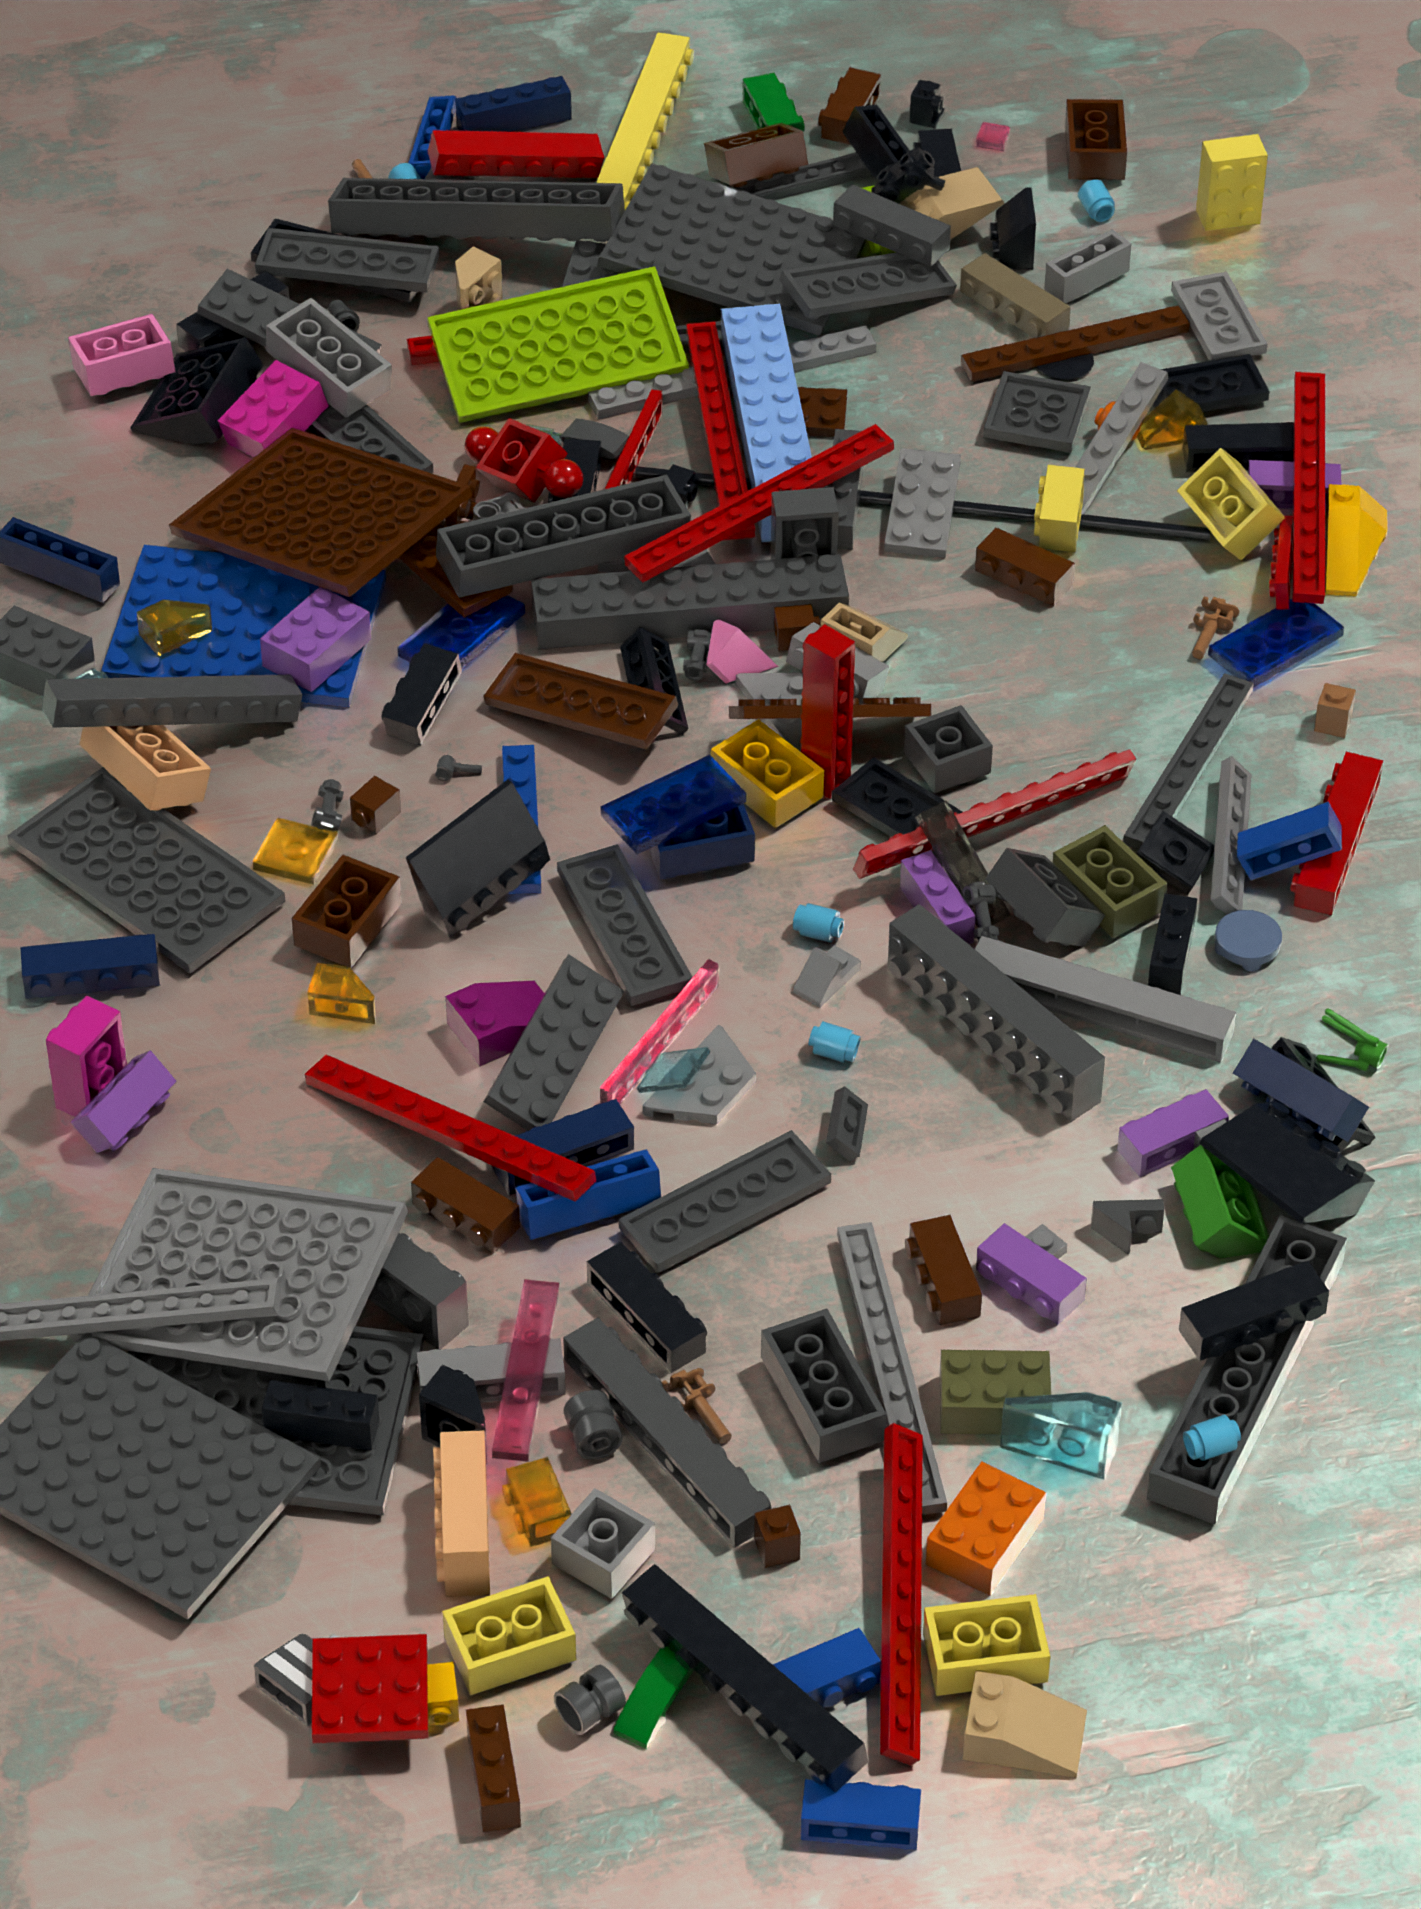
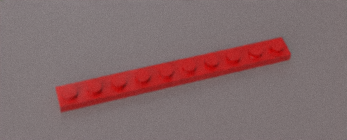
M716 321L686 324L687 340L718 506L747 492L748 488ZM753 524L725 540L755 538V525Z
M1295 372L1292 602L1324 604L1325 373Z
M874 424L625 555V565L643 583L770 516L772 492L823 488L893 451L894 441L878 425Z
M1130 749L1121 753L1112 752L1102 760L1092 764L1091 762H1086L1076 770L1068 773L1059 772L1047 781L1039 784L1038 782L1030 783L1018 792H1006L989 803H977L969 810L960 814L954 812L936 823H924L917 827L915 831L907 834H895L886 842L878 845L869 844L859 851L853 870L857 877L862 879L901 864L903 859L930 850H938L1129 776L1136 757Z
M327 1054L304 1074L307 1085L576 1202L596 1182V1174L593 1169Z
M892 1423L884 1429L880 1755L912 1766L920 1761L923 1435Z

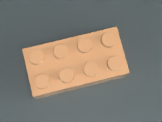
M164 725L83 727L79 745L150 811H159L163 808L174 806H187L204 801L211 768Z
M484 1430L440 1432V1447H433L437 1582H445V1597L490 1595Z

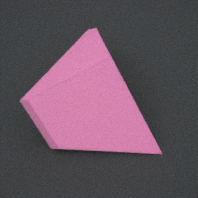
M719 619L713 622L706 665L725 684L735 681L736 675L740 673H760L778 667L738 627Z

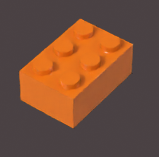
M981 1461L927 1537L925 1564L991 1596L1043 1521L1046 1492Z

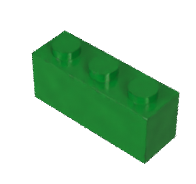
M775 73L743 79L742 102L757 129L784 123L803 132L805 131L802 116H798L796 113L794 101L788 98L784 83L779 82Z

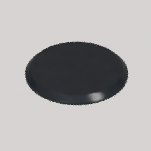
M1092 353L1039 365L1037 368L1044 375L1053 379L1074 380L1085 376L1091 371L1094 365V358Z

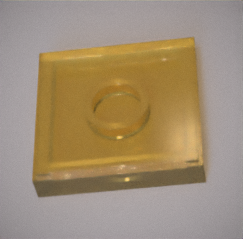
M277 818L253 860V870L315 885L338 842V833Z

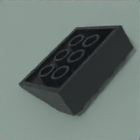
M246 337L177 353L174 357L176 372L160 379L130 428L134 433L194 445L216 442L223 436L218 420L257 380V375L264 364Z
M509 779L406 856L425 916L449 938L459 930L466 928L473 919L482 912L489 910L495 902L508 892L515 890L521 882L534 872L541 870L551 860L542 834L515 786Z
M1276 1101L1251 1106L1202 1137L1199 1142L1200 1145L1300 1224L1357 1215L1375 1182L1373 1178L1365 1173L1366 1169L1361 1164L1348 1160L1340 1154L1338 1146L1329 1141L1322 1140L1314 1133L1315 1130L1311 1125L1295 1119L1289 1114L1290 1111L1285 1105Z

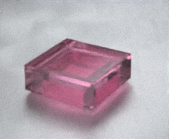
M983 122L976 139V147L1004 151L1010 135V127Z

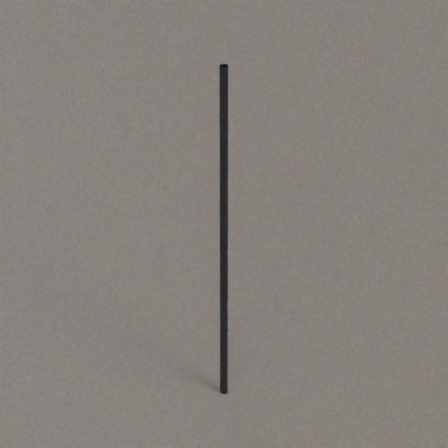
M636 466L635 478L651 479L666 475L668 469ZM695 472L697 475L696 485L715 487L713 474ZM746 478L747 488L751 490L749 478ZM861 490L859 502L891 506L893 494ZM955 500L953 513L1034 521L1035 509ZM1081 514L1080 526L1202 540H1210L1211 534L1210 530L1206 527Z

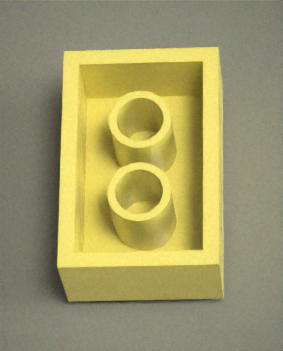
M1258 134L1202 141L1196 211L1205 231L1261 223L1268 154Z
M1222 448L1211 456L1177 490L1219 543L1241 561L1285 519V516L1243 466Z
M549 1576L442 1611L444 1638L470 1696L576 1660V1634Z
M1036 1594L924 1607L923 1637L936 1696L972 1692L976 1671L1013 1676L1029 1684L1048 1682L1050 1652Z

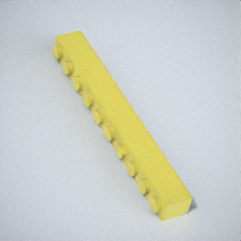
M657 33L596 183H623L625 210L644 178L647 166L650 167L651 163H653L654 149L658 150L660 145V133L666 131L667 116H671L674 109V98H679L681 82H685L687 77V66H691L693 63L694 49H690V37Z

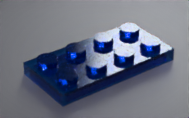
M506 595L463 618L447 603L397 647L398 657L410 662L412 656L419 652L423 643H427L458 653L461 669H463L525 614V604Z
M1290 599L1289 609L1277 610L1274 608L1209 645L1208 655L1233 676L1254 683V688L1342 637L1344 626L1315 603L1292 602V599Z
M707 755L600 806L601 816L638 855L746 803V792L711 755Z

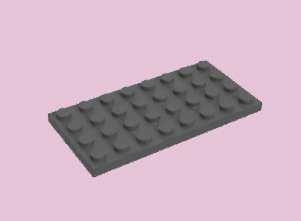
M104 767L7 835L8 844L133 934H155L157 951L188 973H192L285 902V892L165 809L150 811L114 776L109 774Z

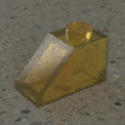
M1176 389L1143 419L1137 438L1141 447L1145 450L1183 444L1184 425H1208L1199 404Z
M161 600L136 612L139 636L158 656L212 631L211 611L207 604Z
M317 963L307 992L309 1015L375 1024V996L350 967Z

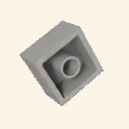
M594 1488L552 1535V1564L612 1599L654 1552L655 1522Z

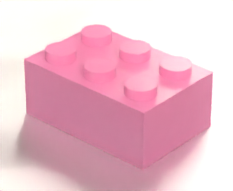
M153 314L68 337L73 368L90 396L104 395L115 389L132 387L137 383L150 379H160L176 372L171 342Z

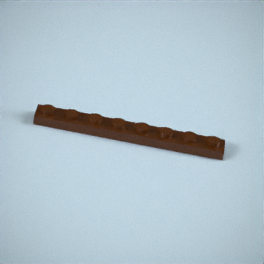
M1177 305L962 354L961 365L971 382L1000 376L1003 374V371L1013 373L1080 355L1096 354L1189 332L1190 322Z

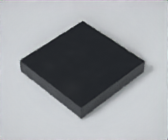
M1162 811L1136 854L1162 879L1188 895L1215 852V845L1165 811Z

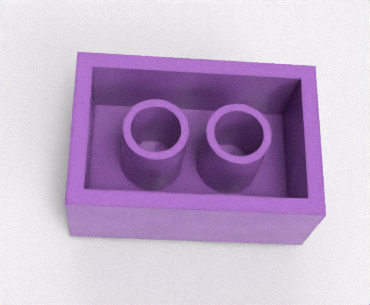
M319 587L260 638L262 666L278 675L291 674L297 685L312 692L371 640L370 612L327 589Z

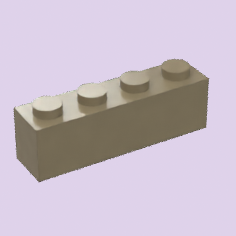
M984 253L961 268L960 292L1022 330L1030 337L1036 338L1069 330L1071 311L1069 305L988 254Z

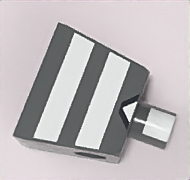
M299 1634L255 1663L254 1671L256 1687L305 1725L309 1726L312 1723L313 1639L306 1634ZM332 1634L329 1638H336L338 1636Z

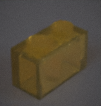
M545 1457L507 1468V1484L502 1485V1493L506 1505H513L516 1513L513 1514L518 1534H525L530 1547L551 1541L552 1535L572 1513L549 1458Z

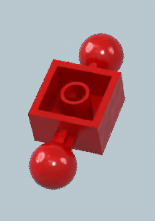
M508 418L499 433L490 427L482 426L469 432L465 439L464 448L466 455L472 462L478 464L476 469L495 487L507 492L516 493L523 499L535 503L545 487L555 497L569 498L577 494L582 487L583 473L580 467L575 462L565 459L568 453L545 432Z

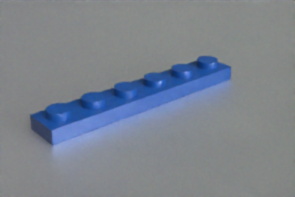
M534 745L502 746L504 782L509 779L513 783L538 827ZM541 870L534 872L521 882L515 890L510 891L509 894L542 893Z

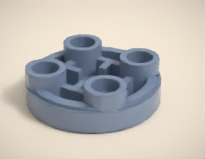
M1254 910L1234 911L1224 916L1218 922L1215 931L1214 950L1218 955L1225 957L1229 961L1242 965L1247 971H1257L1261 968V964L1271 961L1279 953L1282 943V931L1273 918L1262 912Z

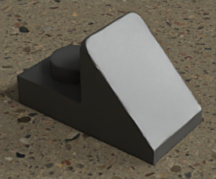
M1163 1199L1093 1201L1091 1229L1125 1253L1130 1254L1132 1233L1148 1234L1162 1232L1164 1218Z

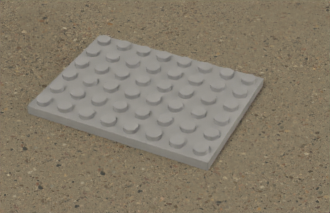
M152 1168L88 1296L278 1278L281 1285L277 1316L93 1332L91 1333L92 1337L102 1339L123 1350L330 1381L407 1216L408 1209L405 1202ZM85 1333L71 1334L70 1336L73 1342H78Z

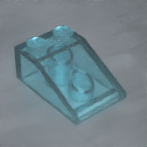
M1089 1392L1006 1398L1003 1403L1000 1448L1104 1480L1118 1447L1122 1402Z

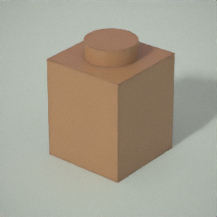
M1325 683L1317 704L1314 731L1345 738L1353 716L1356 690Z

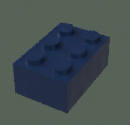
M738 789L643 807V835L660 880L755 861V832Z

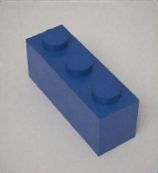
M1329 802L1238 832L1237 858L1250 881L1342 850V825Z
M860 1627L773 1664L822 1707L834 1706L843 1698L857 1692L869 1691L876 1684L880 1683L881 1660Z
M805 1779L801 1815V1840L917 1850L921 1789L910 1788L905 1785L892 1787L857 1782L845 1783L835 1793L825 1783L819 1785L814 1780Z

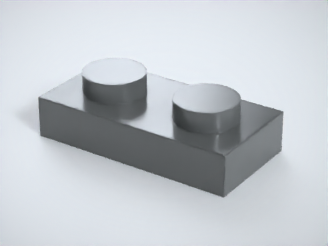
M844 1086L834 1093L826 1143L847 1160L852 1161L860 1156L868 1104Z

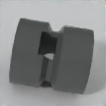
M599 1390L584 1391L566 1402L563 1408L564 1416L573 1434V1441L577 1452L581 1457L593 1460L604 1458L614 1453L622 1444V1434L618 1423L614 1419V1412L610 1401L604 1392Z
M601 1664L582 1674L579 1678V1683L570 1682L553 1696L555 1706L561 1718L578 1735H583L598 1725L601 1720L600 1716L607 1718L626 1704L625 1694L618 1680Z

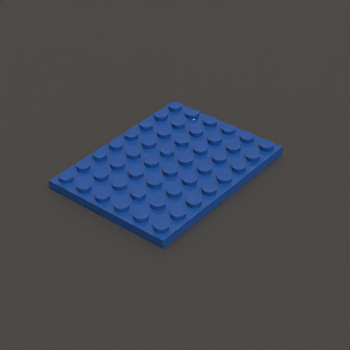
M143 545L101 669V678L278 675L262 666L260 638L316 591L319 586L225 553ZM386 570L379 572L377 576L373 577L350 597L333 592L370 612L371 631L386 582ZM368 643L314 691L310 692L297 685L303 694L301 702L350 707Z

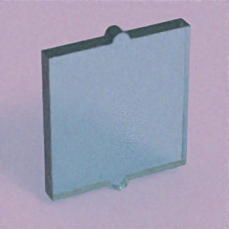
M702 1047L661 1053L653 1066L646 1071L647 1074L637 1086L638 1092L646 1093L685 1088L695 1073L701 1070L700 1066L710 1054L709 1048Z

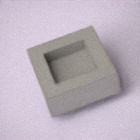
M1044 1224L1025 1236L1058 1259L1067 1253V1243Z

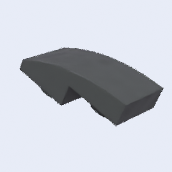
M575 419L560 437L563 444L565 438L601 441V458L613 459L622 453L629 435L599 422Z

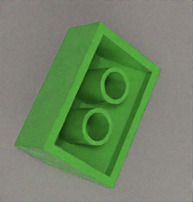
M1199 1145L1171 1167L1175 1178L1174 1186L1181 1195L1185 1207L1183 1208V1213L1190 1222L1193 1231L1192 1240L1198 1249L1203 1252L1207 1251L1220 1259L1262 1252L1269 1234L1253 1188L1249 1182L1202 1145Z

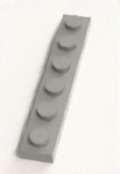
M1140 362L1075 468L1085 469L1084 499L1081 514L1086 513L1168 380V372Z
M1232 756L1221 761L1211 902L1226 915L1242 910L1245 870L1237 858L1238 832L1248 829L1252 774Z

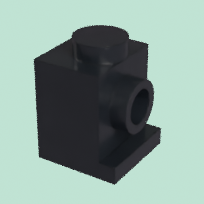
M919 79L910 96L909 123L934 129L937 128L945 113V108H942L944 97L940 96L941 84Z
M673 464L666 475L688 509V503L693 502L697 495L698 485L695 484L697 482V475L693 470Z

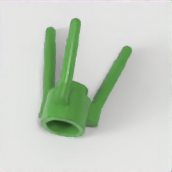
M1327 1008L1325 1010L1326 1015L1322 1017V1021L1358 1042L1354 1055L1358 1056L1359 1059L1354 1060L1318 1054L1316 1059L1322 1062L1356 1067L1367 1072L1369 1066L1378 1069L1385 1058L1389 1044L1366 1033L1341 1015Z

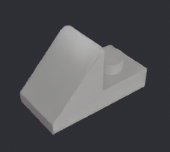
M835 945L827 953L815 947L794 986L793 993L821 1008L861 969V960Z

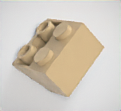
M473 246L455 261L458 310L503 300V276L500 259Z
M838 603L821 619V627L825 624L855 641L857 648L881 662H884L908 639L907 633L843 603Z

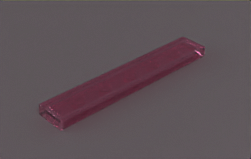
M708 959L600 1087V1103L617 1099L619 1104H621L719 987L718 963Z
M524 1279L493 1441L492 1458L529 1462L560 1292V1283Z

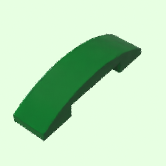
M668 1647L665 1649L660 1648L629 1696L613 1729V1734L647 1749L665 1723L666 1711L694 1670L687 1671L675 1658V1653Z

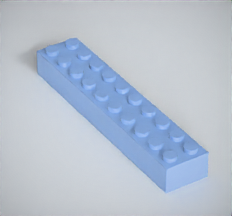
M780 304L721 309V337L751 489L812 458ZM771 515L758 522L761 542L771 541Z

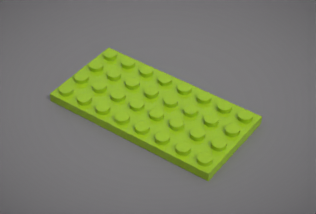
M655 266L427 317L430 334L459 423L588 394L590 391L600 390L605 387L628 384L630 381L654 379L659 374L673 375L682 373L684 369L689 368Z

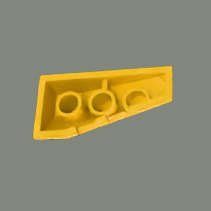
M1329 484L1325 511L1326 595L1357 596L1368 574V569L1372 561L1375 560L1381 543L1384 542L1387 536V510L1360 486Z

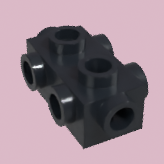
M918 147L917 149L909 150L896 164L888 165L876 177V185L871 188V191L899 204L917 190H922L925 185L942 191L945 180L934 176L933 157L930 153Z

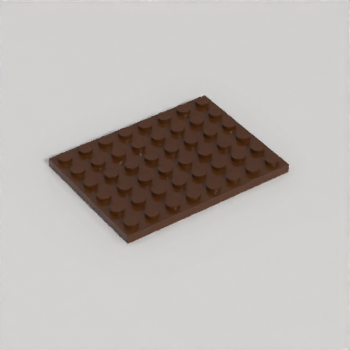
M291 428L170 523L169 527L171 534L350 597L471 498L472 493L469 485Z

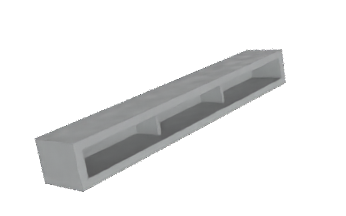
M981 936L975 948L978 953L1049 1011L1217 1062L1222 1061L1234 1035L1235 1011Z

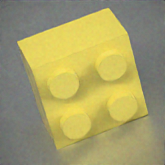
M1048 465L1046 476H1040L1038 503L1036 502L1034 515V536H1039V547L1076 552L1084 499L1085 469Z

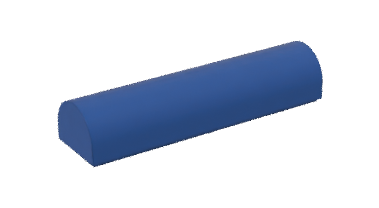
M454 95L429 97L408 161L415 168L421 179L426 178L432 167L428 155L432 131H450L456 113L455 99L457 97Z

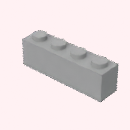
M560 1338L417 1352L420 1392L443 1364L453 1370L463 1371L474 1380L480 1403L566 1394L565 1369Z

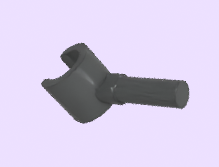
M444 755L438 761L435 776L440 780L446 781L452 778L453 772L482 773V765L456 763L452 756Z

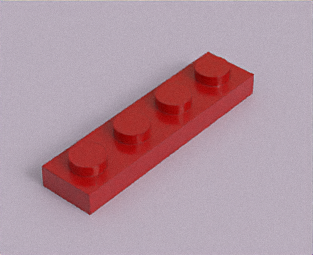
M1293 515L1285 516V519L1280 523V528L1274 529L1273 562H1271L1269 593L1270 598L1276 597L1277 610L1289 609L1293 570Z

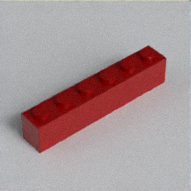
M433 130L428 148L433 174L446 176L598 178L604 161V154L598 134Z
M824 624L816 632L810 633L803 642L802 736L800 742L801 752L824 770L823 795L831 799L832 791L851 776L855 641Z
M1346 751L1342 763L1335 764L1331 779L1334 785H1327L1323 803H1330L1342 825V850L1299 864L1301 873H1294L1290 892L1295 893V907L1332 916L1377 794L1384 760Z

